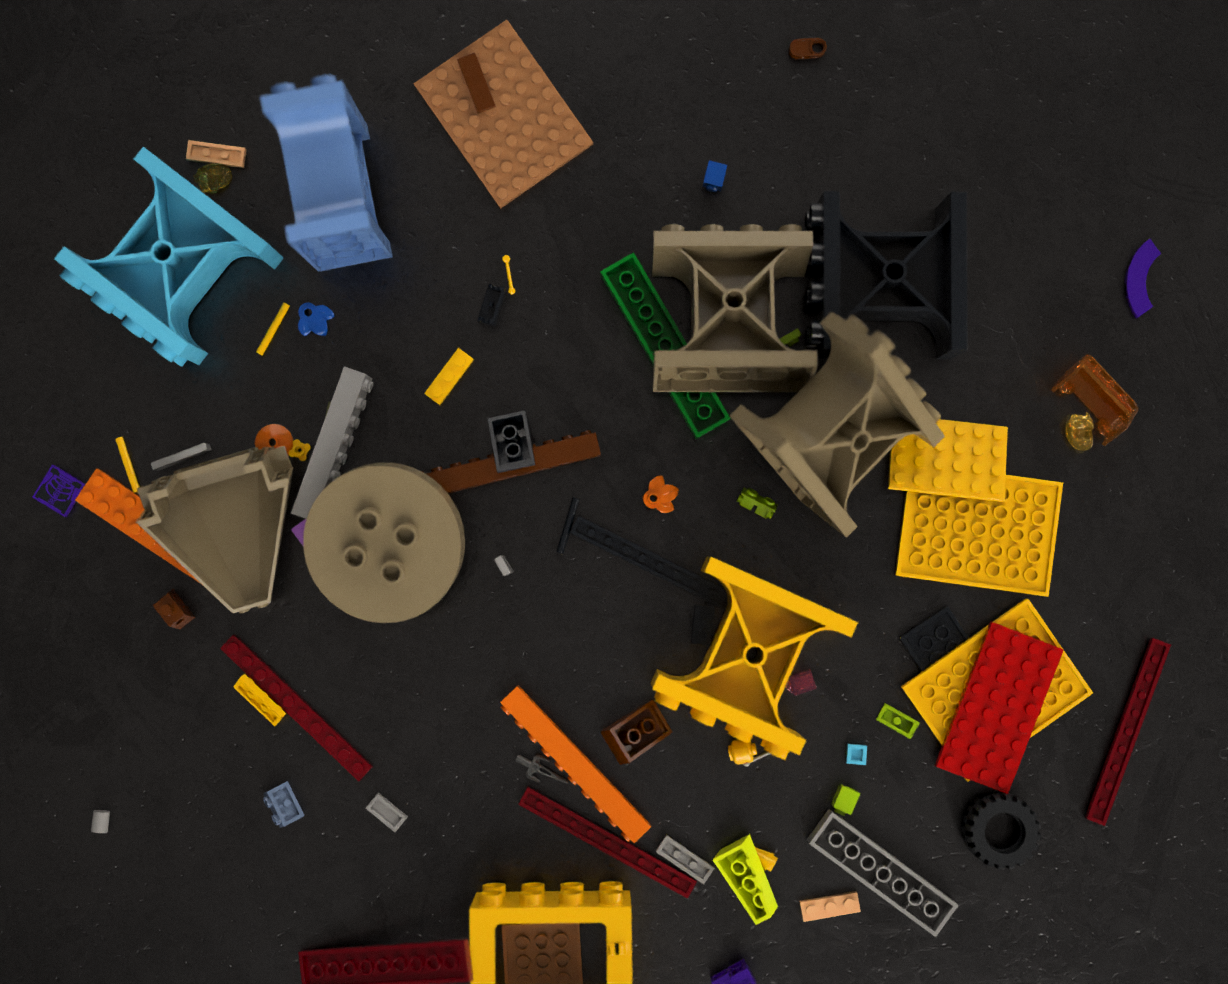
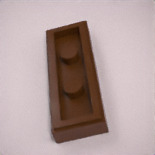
M475 52L458 58L457 61L477 113L495 108V103Z

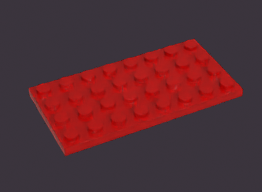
M990 621L935 766L1008 794L1064 649Z

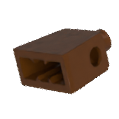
M174 589L170 590L153 605L167 625L172 628L182 629L195 618Z

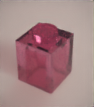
M809 669L791 674L786 683L788 692H792L794 696L817 689Z

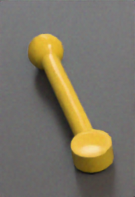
M505 255L502 260L506 266L509 284L508 293L514 294L515 288L512 284L509 267L510 257Z

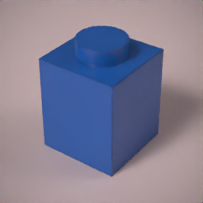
M709 160L702 187H705L710 192L721 191L727 165Z

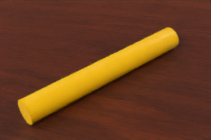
M283 302L256 351L258 354L263 356L290 305Z
M123 437L116 438L115 440L133 493H137V488L140 486Z

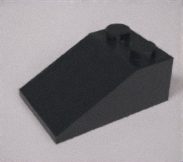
M526 411L487 418L497 473L536 465L532 435Z

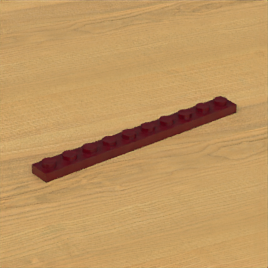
M235 634L220 648L357 781H360L373 767Z
M1150 638L1085 818L1103 826L1106 825L1171 645Z
M527 787L518 804L687 899L697 882L696 879L530 787Z

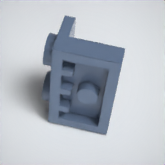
M288 781L263 793L264 804L267 808L271 809L273 813L271 817L276 826L279 825L280 828L285 827L305 816Z

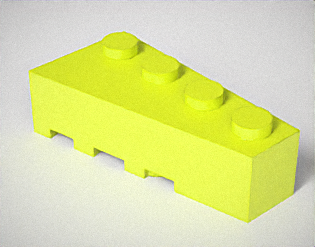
M748 834L720 849L713 858V862L757 925L771 918L778 905L751 836Z

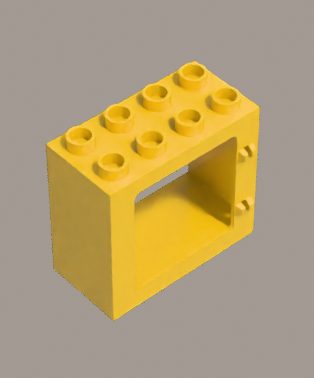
M616 881L599 883V891H584V884L581 882H564L560 884V891H545L544 883L529 882L521 884V892H506V884L487 883L482 885V892H476L470 907V956L474 978L470 984H495V927L499 924L603 923L607 928V984H632L630 890H623V883ZM614 943H619V954H615Z

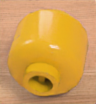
M739 739L732 740L731 745L728 746L730 760L734 761L737 765L751 763L754 760V755H757L756 744L751 743V740L750 743Z

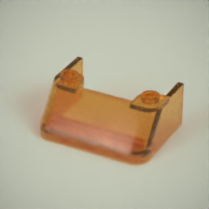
M1086 354L1058 379L1051 389L1053 392L1060 389L1061 392L1067 394L1074 392L1099 419L1097 422L1098 431L1106 436L1101 443L1103 446L1127 430L1139 410L1135 401L1089 354Z

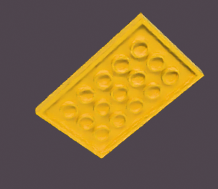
M939 419L936 424L945 437L935 447H932L915 434H910L899 440L890 450L888 489L1000 502L1005 500L1008 427Z

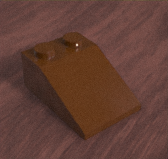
M653 699L601 731L603 738L620 765L631 763L672 733L671 728Z

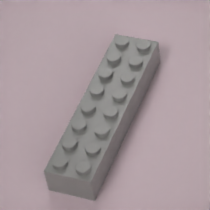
M347 367L343 368L291 511L292 514L307 519L308 513L319 494L331 482L341 476L339 470L341 465H344L347 460V454L345 453L347 448L351 447L353 443V431L360 424V418L358 417L360 412L364 411L367 400L365 398L367 393H370L373 388V378Z
M828 809L806 839L811 846L935 937L959 906L954 900L830 809Z

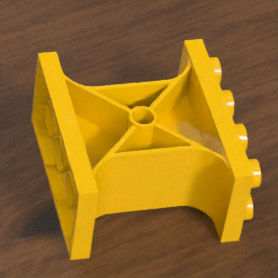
M706 557L701 571L716 578L725 588L728 598L727 608L713 636L711 646H709L697 670L688 675L674 676L656 669L651 681L652 689L656 691L655 701L677 711L680 702L692 707L689 713L693 719L711 727L714 726L717 718L727 722L725 730L728 731V734L746 743H750L754 734L762 738L760 745L764 747L765 751L786 760L789 751L800 755L806 740L797 731L781 723L777 711L781 694L800 651L809 636L822 630H834L852 637L858 622L715 558ZM751 647H757L756 657L752 660H747V650Z

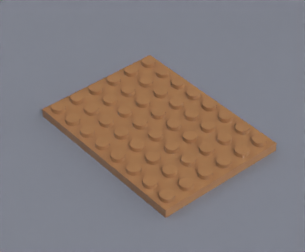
M505 20L413 83L500 209L594 145L589 135L508 20ZM474 52L496 106L479 114L457 61L458 58Z

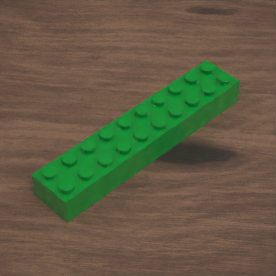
M634 252L600 271L603 281L653 367L655 351H676L687 345ZM669 392L695 439L700 438L731 419L716 392Z

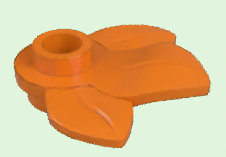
M662 475L657 476L649 482L648 491L643 495V502L646 507L656 508L661 513L672 512L674 506L671 501L677 497L679 489L674 485H665L664 477ZM650 496H654L656 501L652 502Z

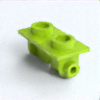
M743 487L741 495L737 499L739 505L750 511L754 505L757 506L754 513L765 519H771L774 512H776L777 504H775V501L769 497L764 498L758 495V492L754 489Z

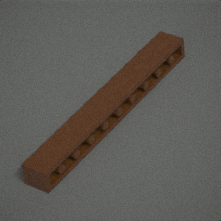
M591 430L581 432L578 437L573 438V435L561 437L562 441L554 442V439L544 441L543 445L537 447L533 444L536 464L534 466L497 473L494 454L487 455L488 459L480 460L479 457L468 460L469 463L461 465V462L450 464V468L447 469L436 467L431 469V473H426V475L440 484L447 493H452L599 457L601 452L596 432L592 433Z

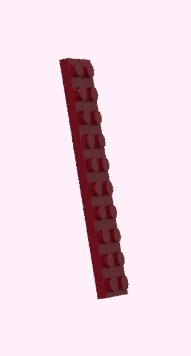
M468 939L315 949L298 952L302 984H443L471 982L474 980Z

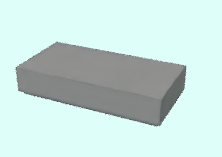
M379 792L366 807L370 813L394 832L398 830L408 817Z

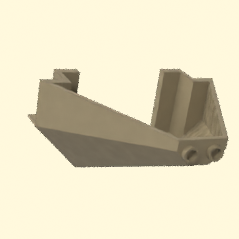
M274 446L263 447L260 450L258 447H253L174 471L173 475L163 476L152 481V484L137 488L144 511L136 520V523L232 613H245L253 607L263 608L269 605L272 599L293 468L285 446L277 448Z

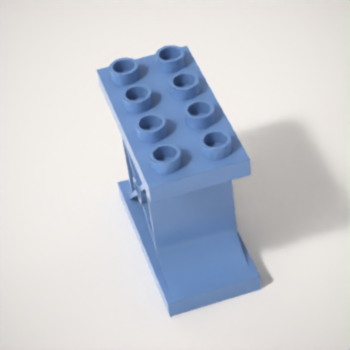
M323 75L313 78L311 80V87L296 89L292 83H281L270 88L271 94L260 96L263 113L277 129L282 146L295 216V225L285 226L288 243L318 272L393 257L390 242L378 226L362 141L370 139L368 126L343 81L336 82L335 76Z

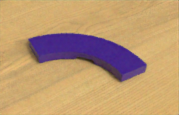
M1151 239L1145 241L1137 249L1126 271V299L1135 318L1140 317L1153 307L1146 290V277L1151 264L1161 253Z

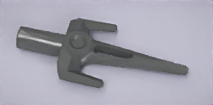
M518 754L515 761L528 767L527 778L539 783L540 780L533 776L534 773H539L568 784V780L540 764V760L550 762L549 758L536 754L531 761ZM540 768H542V769L546 770L547 772L551 773V775H549V774H547V773H545V772L540 771Z

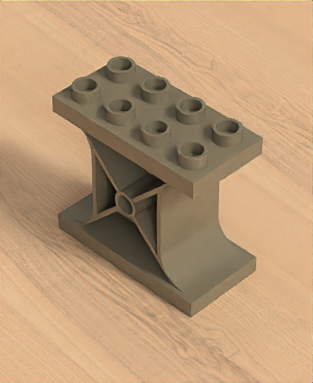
M677 224L666 225L661 228V231H654L652 277H675L687 286L691 297V340L686 346L676 351H655L653 392H799L812 379L817 368V351L791 350L782 344L776 335L774 282L782 277H804L813 248V231H802L801 226L794 224L781 226L779 231H763V227L755 224L744 225L740 228V231H724L722 226L716 224L705 225L701 227L700 231H685L683 226Z
M831 312L820 323L831 338V353L825 365L776 415L770 418L760 419L742 405L730 417L796 497L847 538L857 528V525L847 513V500L858 482L903 437L915 434L932 447H935L945 436L936 424L941 418L939 412L928 402H921L922 398L926 395L925 391L912 379L908 378L906 380L905 377L910 373L908 366L897 356L889 355L894 349L892 342L879 331L869 336L867 334L869 332L867 327L853 315L845 321Z

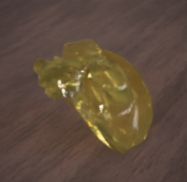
M208 164L198 169L194 175V182L198 183L202 193H217L219 189L224 188L231 182L233 175L231 169L226 165Z
M1086 412L1085 416L1071 415V419L1066 425V436L1070 444L1080 451L1089 450L1093 445L1092 430L1094 429V424L1088 412Z

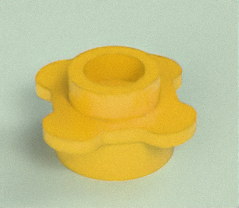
M298 439L294 440L293 447L289 450V456L305 461L309 450H311L310 444L301 443Z

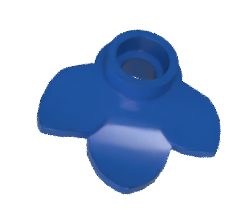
M303 303L298 310L300 316L298 329L303 336H307L311 331L317 335L326 336L328 329L326 321L332 319L335 315L325 305L315 306L312 303ZM305 309H311L312 314L306 316L304 314Z

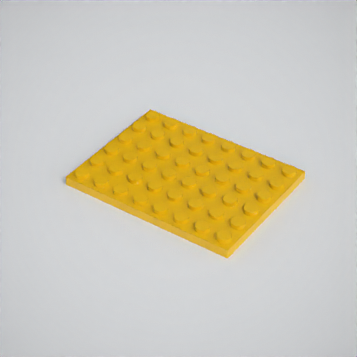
M1006 475L1005 500L1003 502L906 491L895 576L1049 597L1063 483Z
M1028 598L993 621L996 624L1063 649ZM989 625L901 686L941 745H943ZM1063 651L1030 738L1093 694L1065 651Z

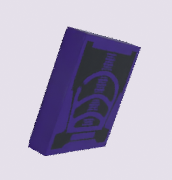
M52 465L32 498L60 515L67 517L85 483L56 465Z

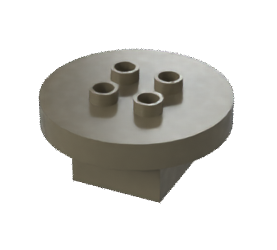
M382 462L363 465L346 472L331 482L319 494L306 519L303 548L306 564L312 579L331 603L345 613L365 621L394 623L414 618L426 612L446 594L461 569L465 552V535L458 509L440 484L415 468L397 463Z

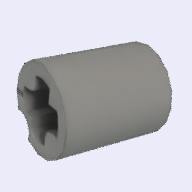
M93 810L91 832H108L110 811Z

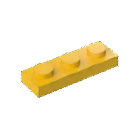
M458 348L424 394L441 405L474 359Z
M245 674L233 686L273 726H276L286 715L281 706L277 705L266 692L262 691Z

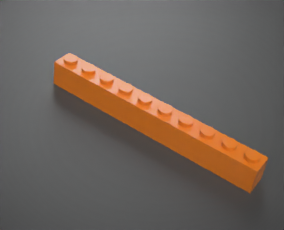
M519 685L500 702L502 704L501 709L507 715L512 714L514 716L516 725L520 729L525 728L529 732L527 736L534 743L538 742L542 746L541 751L547 757L552 756L555 760V766L560 771L565 770L569 774L567 778L574 785L578 784L582 788L581 793L588 800L591 798L596 803L594 806L601 814L605 812L609 818L607 820L613 827L618 826L622 830L621 835L628 842L631 840L635 843L651 828V824Z

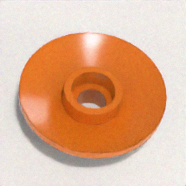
M270 424L258 432L255 439V447H258L259 450L263 447H272L270 440L275 439L276 444L274 447L285 446L289 456V450L293 447V437L287 428L279 424Z

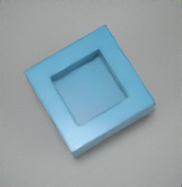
M847 743L846 764L866 765L867 745Z

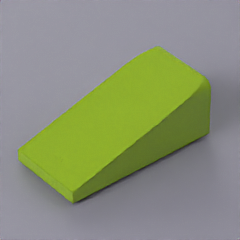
M886 703L876 718L877 721L909 739H912L920 722Z

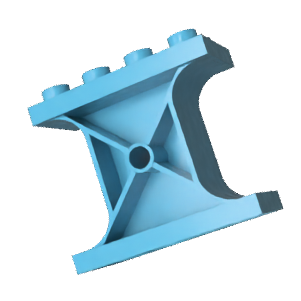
M143 147L134 160L151 175L155 186V194L151 204L110 255L103 259L87 260L66 247H63L54 259L65 267L59 276L76 289H81L88 295L93 296L90 300L109 314H114L121 320L127 315L121 323L125 328L139 338L143 337L150 343L158 339L152 348L170 362L174 361L181 367L187 360L200 365L209 353L197 345L190 335L188 321L193 309L227 266L235 259L255 257L264 261L275 270L284 257L266 241Z

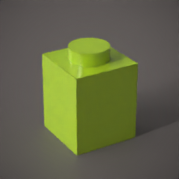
M840 783L831 802V805L835 808L834 811L843 816L846 813L851 815L860 793Z

